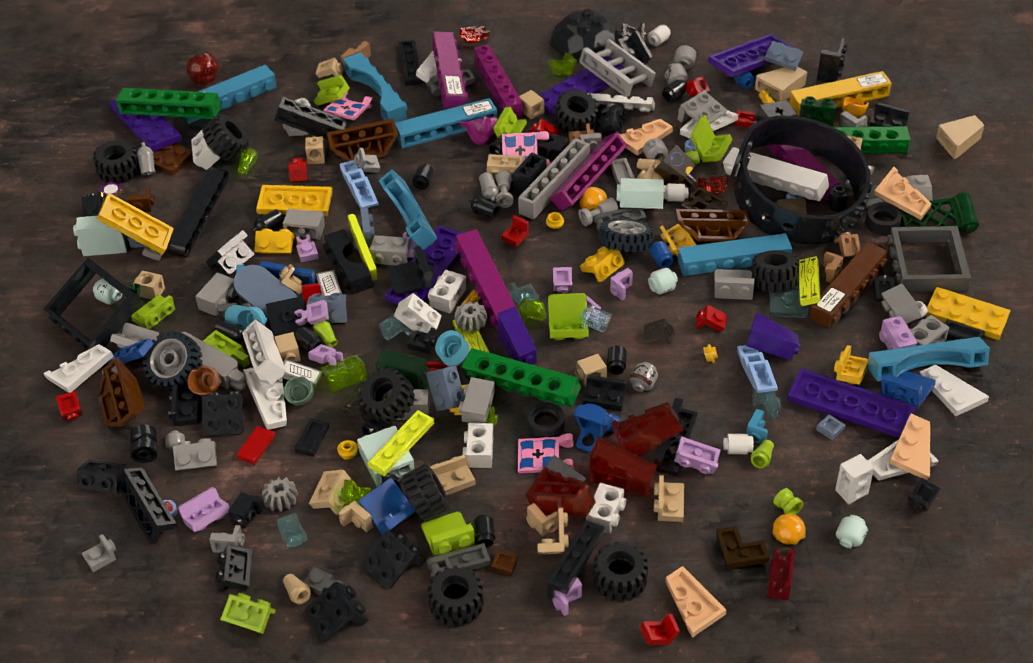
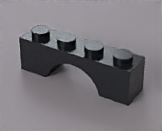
M345 229L324 235L325 243H323V249L326 254L329 253L330 262L336 266L338 276H342L344 287L348 288L352 295L373 288L371 273L365 263H354L346 259L352 254V245Z

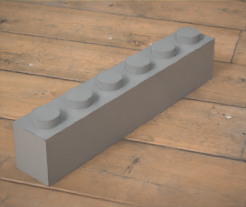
M575 138L518 197L519 214L534 220L552 201L549 198L552 193L590 154V144Z

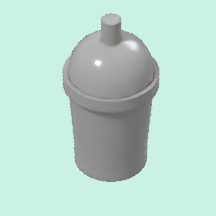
M142 142V147L138 149L136 154L141 175H152L155 173L154 152L150 147L145 146V142Z
M483 173L479 176L482 196L487 200L495 202L496 196L499 194V188L496 186L491 173Z

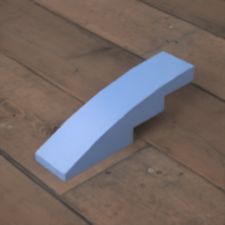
M354 160L341 163L340 170L359 207L369 208L377 206L378 201L362 168L358 169Z
M746 345L737 346V353L741 364L757 393L777 391L778 387L768 360L764 359L762 352Z

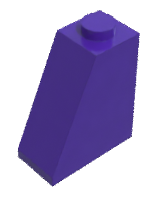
M514 306L497 313L498 339L513 360L531 365L537 363V350L516 307Z
M756 313L746 346L792 360L793 354H798L801 343H797L799 335Z

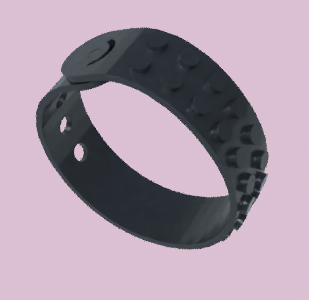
M772 116L752 124L745 135L730 175L735 177L737 173L734 183L736 202L740 210H747L749 220L767 234L786 233L789 242L799 244L830 242L837 239L840 234L853 229L858 221L856 218L861 217L864 207L861 205H866L869 199L867 193H870L872 188V182H870L871 171L860 149L849 137L828 124L799 116ZM766 145H788L803 148L825 157L835 164L850 182L855 196V204L843 212L826 216L802 214L777 205L765 197L752 182L747 168L751 159L750 151ZM748 196L750 197V199H751V201H752V205H751L750 202H749ZM763 212L768 213L771 219H767ZM790 223L793 225V228H787L783 224Z

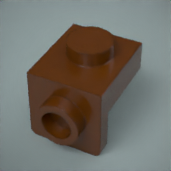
M146 188L145 194L127 195V203L143 212H151L152 205L155 204V196L151 194L150 188Z

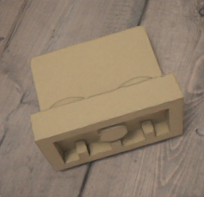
M558 508L559 543H555V539H542V543L537 545L538 554H563L564 549L568 548V534H564V527L568 526L567 513H563V508Z

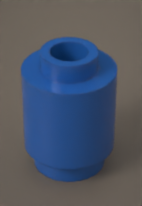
M749 71L733 77L742 89L750 88L755 81Z
M662 241L655 242L649 250L657 266L661 268L670 267L673 264V255L668 246Z

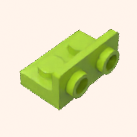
M342 75L321 80L317 83L321 91L318 92L314 102L319 106L340 100L350 87Z
M506 107L493 130L497 137L502 134L521 133L527 121L526 119L517 120L512 108Z
M158 294L131 316L132 321L143 328L151 329L175 310L173 297L169 295L164 298Z
M238 593V596L230 594L220 620L263 634L270 613L274 614L276 611L270 608L271 603L258 599L257 603L250 601V596Z

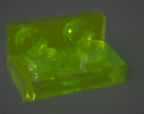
M357 354L345 358L343 361H337L336 366L329 364L321 367L322 375L328 380L330 389L333 392L366 380L368 376L364 361Z

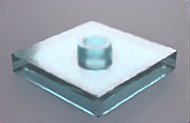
M795 286L794 289L786 292H769L770 316L808 318L809 308L808 305L801 306L799 286Z

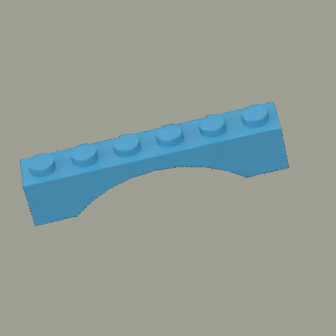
M360 52L343 58L344 70L350 79L368 85L381 97V116L384 120L394 119L396 123L407 118L406 111L408 108L406 103L402 102L398 93H395L391 85L385 82L383 76L377 72L375 66L370 64L367 57L365 58Z
M391 169L379 182L401 212L407 225L405 229L410 238L425 250L437 237L406 182Z
M980 337L870 352L868 371L876 381H881L884 374L898 377L910 369L926 365L945 364L969 368L988 365L990 348Z

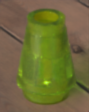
M246 148L242 151L238 167L239 172L247 174L258 160L256 150Z

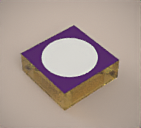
M110 181L99 190V195L105 198L110 193L119 197L124 193V188Z

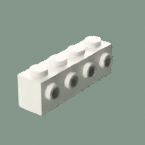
M254 320L242 334L255 373L262 381L267 380L273 385L282 378L286 370L272 331L257 320Z

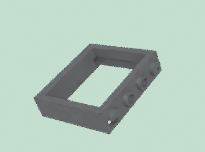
M958 226L891 227L890 235H887V245L890 246V259H893L892 269L893 272H896L895 283H898V285L903 284L908 292H934L936 287L952 292L968 291L971 276ZM948 242L956 274L908 275L901 243Z

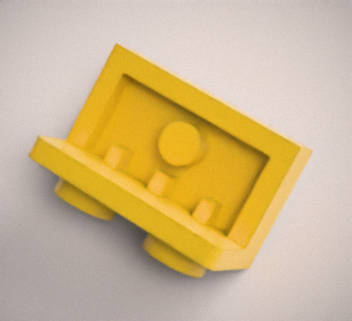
M679 224L667 231L663 225L660 227L663 232L660 236L665 243L669 242L668 248L672 255L676 254L678 257V250L681 247L696 246L690 234Z
M261 229V231H256L254 252L256 254L292 255V243L295 240V236L287 229H280L279 231Z
M603 246L598 249L596 254L586 258L585 262L580 265L582 272L594 273L597 281L602 282L623 266L625 262L620 251Z
M847 345L845 350L841 351L839 360L835 362L834 372H837L836 380L860 385L868 369L869 359L851 356V346Z

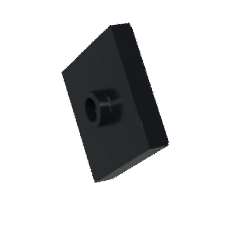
M303 296L266 304L271 331L274 337L291 332L295 336L296 331L303 327L311 329L309 322L299 326L295 321L302 317H298L295 311L299 309L306 310Z

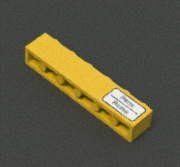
M883 71L793 90L790 93L789 104L797 116H799L801 100L808 96H812L820 101H823L825 98L832 99L833 102H836V108L841 107L842 101L846 97L854 98L857 101L863 99V102L888 97L892 83Z

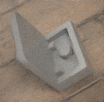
M703 91L680 106L677 119L683 123L692 117L698 122L701 116L706 115L709 124L725 115L727 110L707 92Z
M715 270V298L752 300L754 278H752L751 271Z

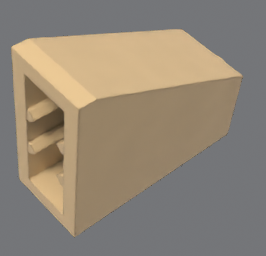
M784 67L756 76L755 90L759 92L761 90L768 91L772 99L776 101L786 100L790 97L791 91L801 89L806 85L807 71L797 67L796 71Z
M975 115L939 125L936 139L953 159H956L981 139L984 125Z

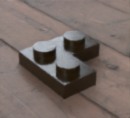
M737 526L716 529V537L727 569L769 562L770 557L764 540L743 543Z

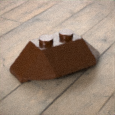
M394 119L327 132L330 149L347 162L354 160L359 148L364 149L365 155H376L377 159L384 158L398 136Z
M675 210L678 224L697 241L725 242L736 240L750 224L747 210Z
M116 357L102 370L103 378L98 395L107 427H121L145 409L137 379L123 362Z

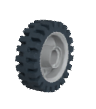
M607 219L600 224L599 243L605 245L606 248L617 249V251H646L652 246L654 228L650 224L643 221L638 222L636 219Z
M164 332L163 336L159 334L156 336L157 341L152 340L154 344L148 350L149 353L143 356L147 359L143 361L145 366L143 370L152 383L163 389L172 391L173 384H177L178 389H183L186 387L185 383L188 384L187 379L190 372L198 369V365H202L203 360L200 359V357H203L200 352L201 349L196 341L181 332Z

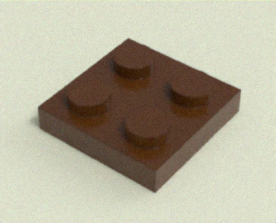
M174 143L154 151V168L174 176L193 157L192 150Z

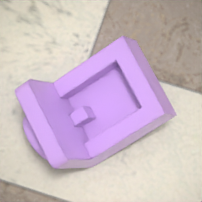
M572 267L553 268V291L558 293L572 291Z
M629 268L611 277L610 291L620 300L625 299L626 288L632 285L633 272Z
M576 578L567 594L554 590V606L557 610H561L564 616L569 614V602L582 597V584L580 580Z

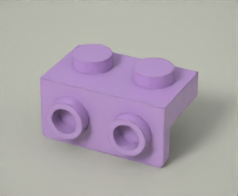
M901 316L883 320L879 337L887 346V350L916 346L917 341Z
M681 437L674 462L679 463L683 467L698 469L704 474H713L718 468L717 461L720 449Z
M211 487L180 505L178 510L184 524L196 532L205 529L211 522L222 519L228 513L230 507L228 503L219 498L216 489Z

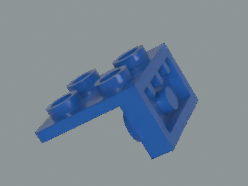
M909 371L900 374L898 377L884 374L881 378L882 395L915 405L917 408L921 406L936 384L934 379Z
M392 478L359 500V504L371 515L373 523L382 535L386 530L390 531L416 512Z

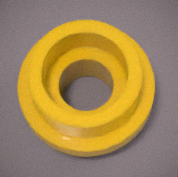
M553 212L548 215L546 224L550 228L557 229L563 226L564 219L560 213Z
M707 344V347H703L706 361L715 363V358H718L716 348L711 347V344Z
M343 441L338 445V454L343 459H352L358 452V446L354 441Z

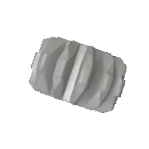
M469 301L468 304L462 302V305L457 307L454 317L458 328H462L464 332L470 330L472 333L473 330L479 331L481 327H485L487 313L483 305H479L478 302L473 304Z
M278 476L277 480L270 479L269 484H264L262 499L266 508L270 507L272 511L279 509L282 512L284 508L290 510V505L296 504L298 492L294 482H289L287 477L281 480Z

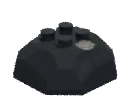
M591 9L577 10L567 15L555 25L550 45L567 61L580 62L584 48L588 47L594 53L605 50L607 40L610 39L616 43L620 39V33L601 13Z

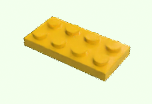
M262 185L256 207L257 214H267L277 209L282 215H286L288 209L319 211L323 212L324 216H328L332 187Z
M110 193L105 197L97 216V220L103 224L114 228L162 255L166 251L174 229Z
M936 287L924 317L932 315L943 323L949 319L985 331L983 336L999 340L1011 310Z

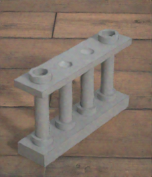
M610 39L607 40L605 50L594 53L588 47L584 48L579 62L625 97L630 96L633 85L639 82L652 87L656 75L653 70ZM608 56L613 60L607 62L603 59V57ZM620 64L625 68L617 70L613 66ZM631 73L635 77L630 79L625 75Z

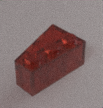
M668 402L646 409L645 414L639 416L632 414L628 416L627 420L618 422V420L612 421L618 444L631 461L684 430L680 418Z
M597 437L590 454L589 481L607 484L649 497L656 479L657 465Z
M546 467L541 470L525 494L530 505L535 503L544 514L550 515L554 512L558 513V508H563V513H567V516L587 517L596 503L588 483L573 477H563L561 473L550 472Z

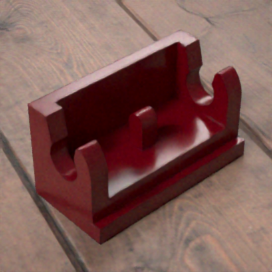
M779 549L775 551L774 559H771L767 597L789 600L795 550H789L787 556H780Z

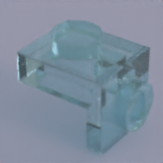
M514 282L510 283L509 294L518 308L539 301V295L531 284L517 288Z
M591 305L588 310L584 309L580 320L583 322L581 326L585 328L587 325L604 333L612 314Z
M394 314L379 324L382 335L387 341L402 331L407 335L412 334L411 329L398 320Z
M755 389L753 390V405L765 404L769 419L777 418L778 409H781V402L779 397L776 398L775 392L757 393Z
M296 513L276 520L281 538L288 548L297 547L308 540Z

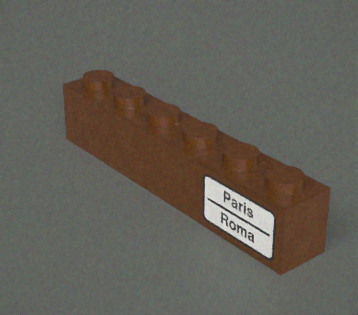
M867 242L820 295V303L811 305L809 319L828 329L834 323H837L841 314L847 312L851 303L858 299L862 290L865 291L869 282L877 277L879 270L885 268L888 259H886L887 250Z

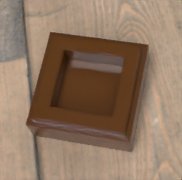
M497 550L491 564V571L512 576L518 561V555Z

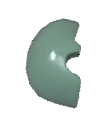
M304 376L293 377L287 381L284 387L285 398L295 406L307 404L314 394L312 382Z

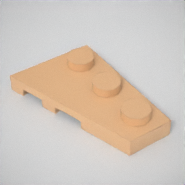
M658 119L643 124L642 128L636 130L628 129L626 133L620 136L627 144L625 148L638 156L643 152V147L648 140L653 138L663 139L673 132V126Z
M895 167L891 169L874 191V195L920 220L931 208V203L917 189H914L909 184V181L898 173Z
M911 413L889 464L927 481L930 478V422Z
M683 566L666 577V584L692 638L726 615V609Z

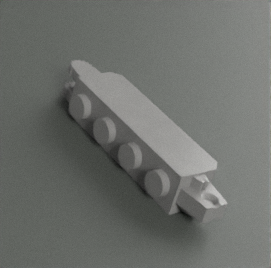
M181 332L196 341L200 347V352L203 356L200 359L203 361L202 365L198 366L213 367L219 373V386L225 389L231 387L238 391L246 388V382L243 381L245 376L244 373L239 371L237 360L191 334Z

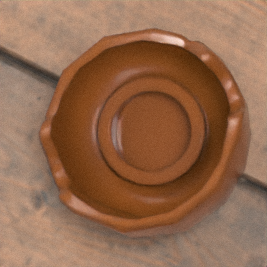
M200 366L198 369L190 372L187 379L188 388L192 393L202 396L214 393L220 385L219 373L213 367Z

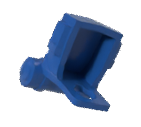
M579 404L574 412L575 420L581 427L576 448L595 453L601 438L607 432L616 433L622 426L621 418L617 417L615 413L608 414L600 406ZM589 434H593V445L585 446L583 439L589 436Z

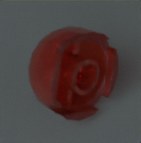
M205 52L200 57L195 55L186 64L187 75L197 84H210L219 74V64L212 53Z

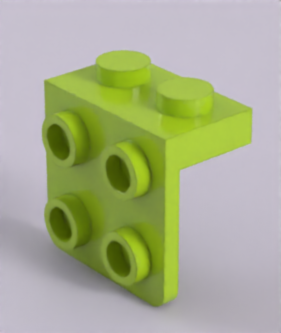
M706 115L700 117L691 132V140L703 163L721 161L733 140L730 134L715 136Z
M586 294L549 295L550 338L564 340L565 338L572 337L574 339L589 337Z
M454 512L424 522L421 525L434 557L475 545L474 529L471 524L466 525L460 512Z

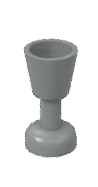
M501 171L495 176L497 187L500 191L496 196V204L499 207L507 208L513 204V196L508 192L512 183V175L509 172Z
M610 197L599 204L595 210L580 209L579 218L584 226L592 224L595 215L618 210V205L614 198Z

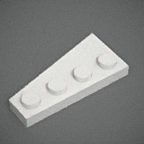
M587 93L596 99L598 107L600 104L612 106L619 103L625 110L637 108L641 112H650V110L655 108V102L651 97H647L646 101L637 96L627 99L625 96L615 95L614 98H610L611 96L608 94Z
M254 368L244 369L243 373L266 429L286 426L283 378L277 380L272 385L267 380L262 381L255 373Z

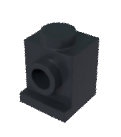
M243 492L239 494L228 509L231 523L234 526L239 525L240 528H246L255 519L256 513L260 515L262 512L260 500Z

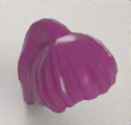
M485 116L482 120L459 121V124L467 130L475 144L485 145L489 142L490 137L495 134L493 127L498 118H488Z

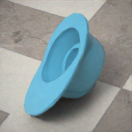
M232 305L225 312V321L240 324L245 329L254 320H257L264 326L268 321V317L258 307Z
M450 330L441 334L437 339L435 351L444 364L447 366H457L466 359L469 353V344L460 333Z

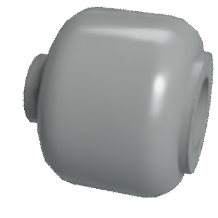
M176 430L168 433L165 436V448L173 449V446H177L178 442L185 441L184 434Z

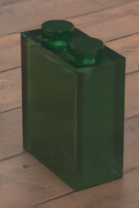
M382 349L375 362L378 371L383 367L386 369L388 367L396 369L411 383L414 389L430 390L426 373L430 371V368L427 366V359Z

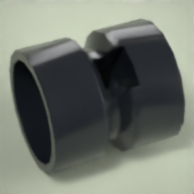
M146 424L135 426L130 432L131 458L138 463L151 462L158 455L157 431L153 426Z

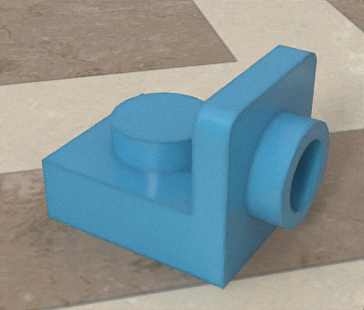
M756 409L747 425L746 434L753 436V442L762 444L764 440H767L768 430L764 428L766 422L763 420L764 411Z

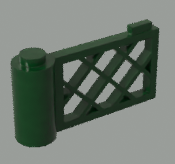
M959 193L953 198L929 201L933 211L931 214L926 213L924 215L927 219L923 223L916 220V217L905 214V211L899 208L904 227H909L911 223L919 227H929L926 225L929 220L938 224L936 227L958 226V230L966 233H973L979 227L969 193ZM950 204L951 209L947 212L940 207ZM936 212L944 215L941 221L933 217ZM947 218L955 221V225H948L944 222Z

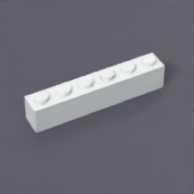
M735 147L731 149L723 161L725 172L728 175H731L740 150ZM752 152L749 154L751 155L747 166L749 176L753 182L760 185H766L776 190H783L793 195L803 196L816 201L821 200L829 187L827 174Z

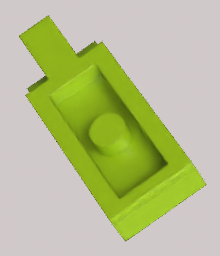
M217 330L203 340L208 345L237 360L238 365L245 368L250 364L249 356L245 353L246 351L243 350V347Z

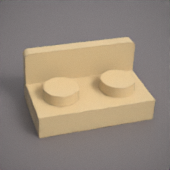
M489 155L487 172L492 174L494 181H496L495 176L501 171L509 172L512 175L513 182V172L523 162V156Z
M465 455L431 466L441 482L446 495L476 485L475 478L467 465Z
M344 470L325 471L309 504L313 509L330 507L335 514H339L354 483Z
M659 475V483H655L654 495H658V500L654 499V512H658V521L683 522L684 483H665L664 476Z

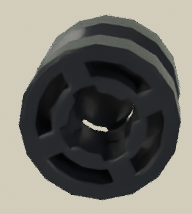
M502 135L489 145L491 155H503Z

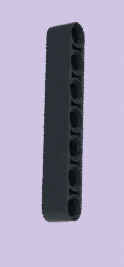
M209 168L169 240V254L189 256L228 182L229 174L227 170Z

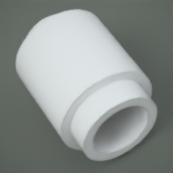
M666 25L656 27L648 34V41L653 46H659L669 38L670 29Z
M668 183V185H664L663 199L683 202L684 198H688V188H685V184Z
M728 434L727 438L723 439V449L727 450L728 454H748V452H753V436H748V434Z

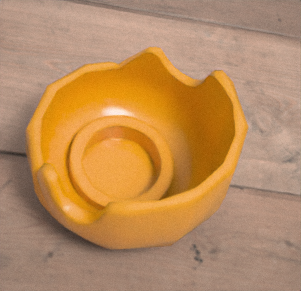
M846 97L843 99L841 107L843 111H847L857 118L864 115L869 103L864 104L863 99L857 101L854 98Z
M589 187L581 195L579 204L582 209L586 208L590 211L591 209H597V206L607 200L608 197L604 190L597 187Z
M783 514L773 523V535L778 542L797 545L802 538L805 539V524L797 515Z

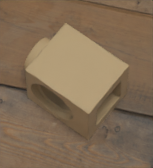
M530 90L519 96L523 104V114L533 119L544 113V99L534 91Z
M323 137L306 138L305 149L308 165L325 164Z
M142 270L134 280V283L141 285L139 297L152 300L158 294L161 295L165 290L163 277L159 274Z
M293 332L274 337L283 363L285 359L292 362L300 361L299 349Z
M599 354L577 361L575 375L578 381H581L586 387L587 375L607 378V366Z

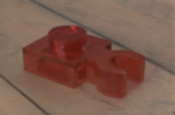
M472 26L460 28L459 34L466 43L480 41L481 38H488L490 31H485V26H480L478 29Z
M710 176V179L698 177V183L695 185L696 188L701 187L709 192L725 193L729 181L728 176Z

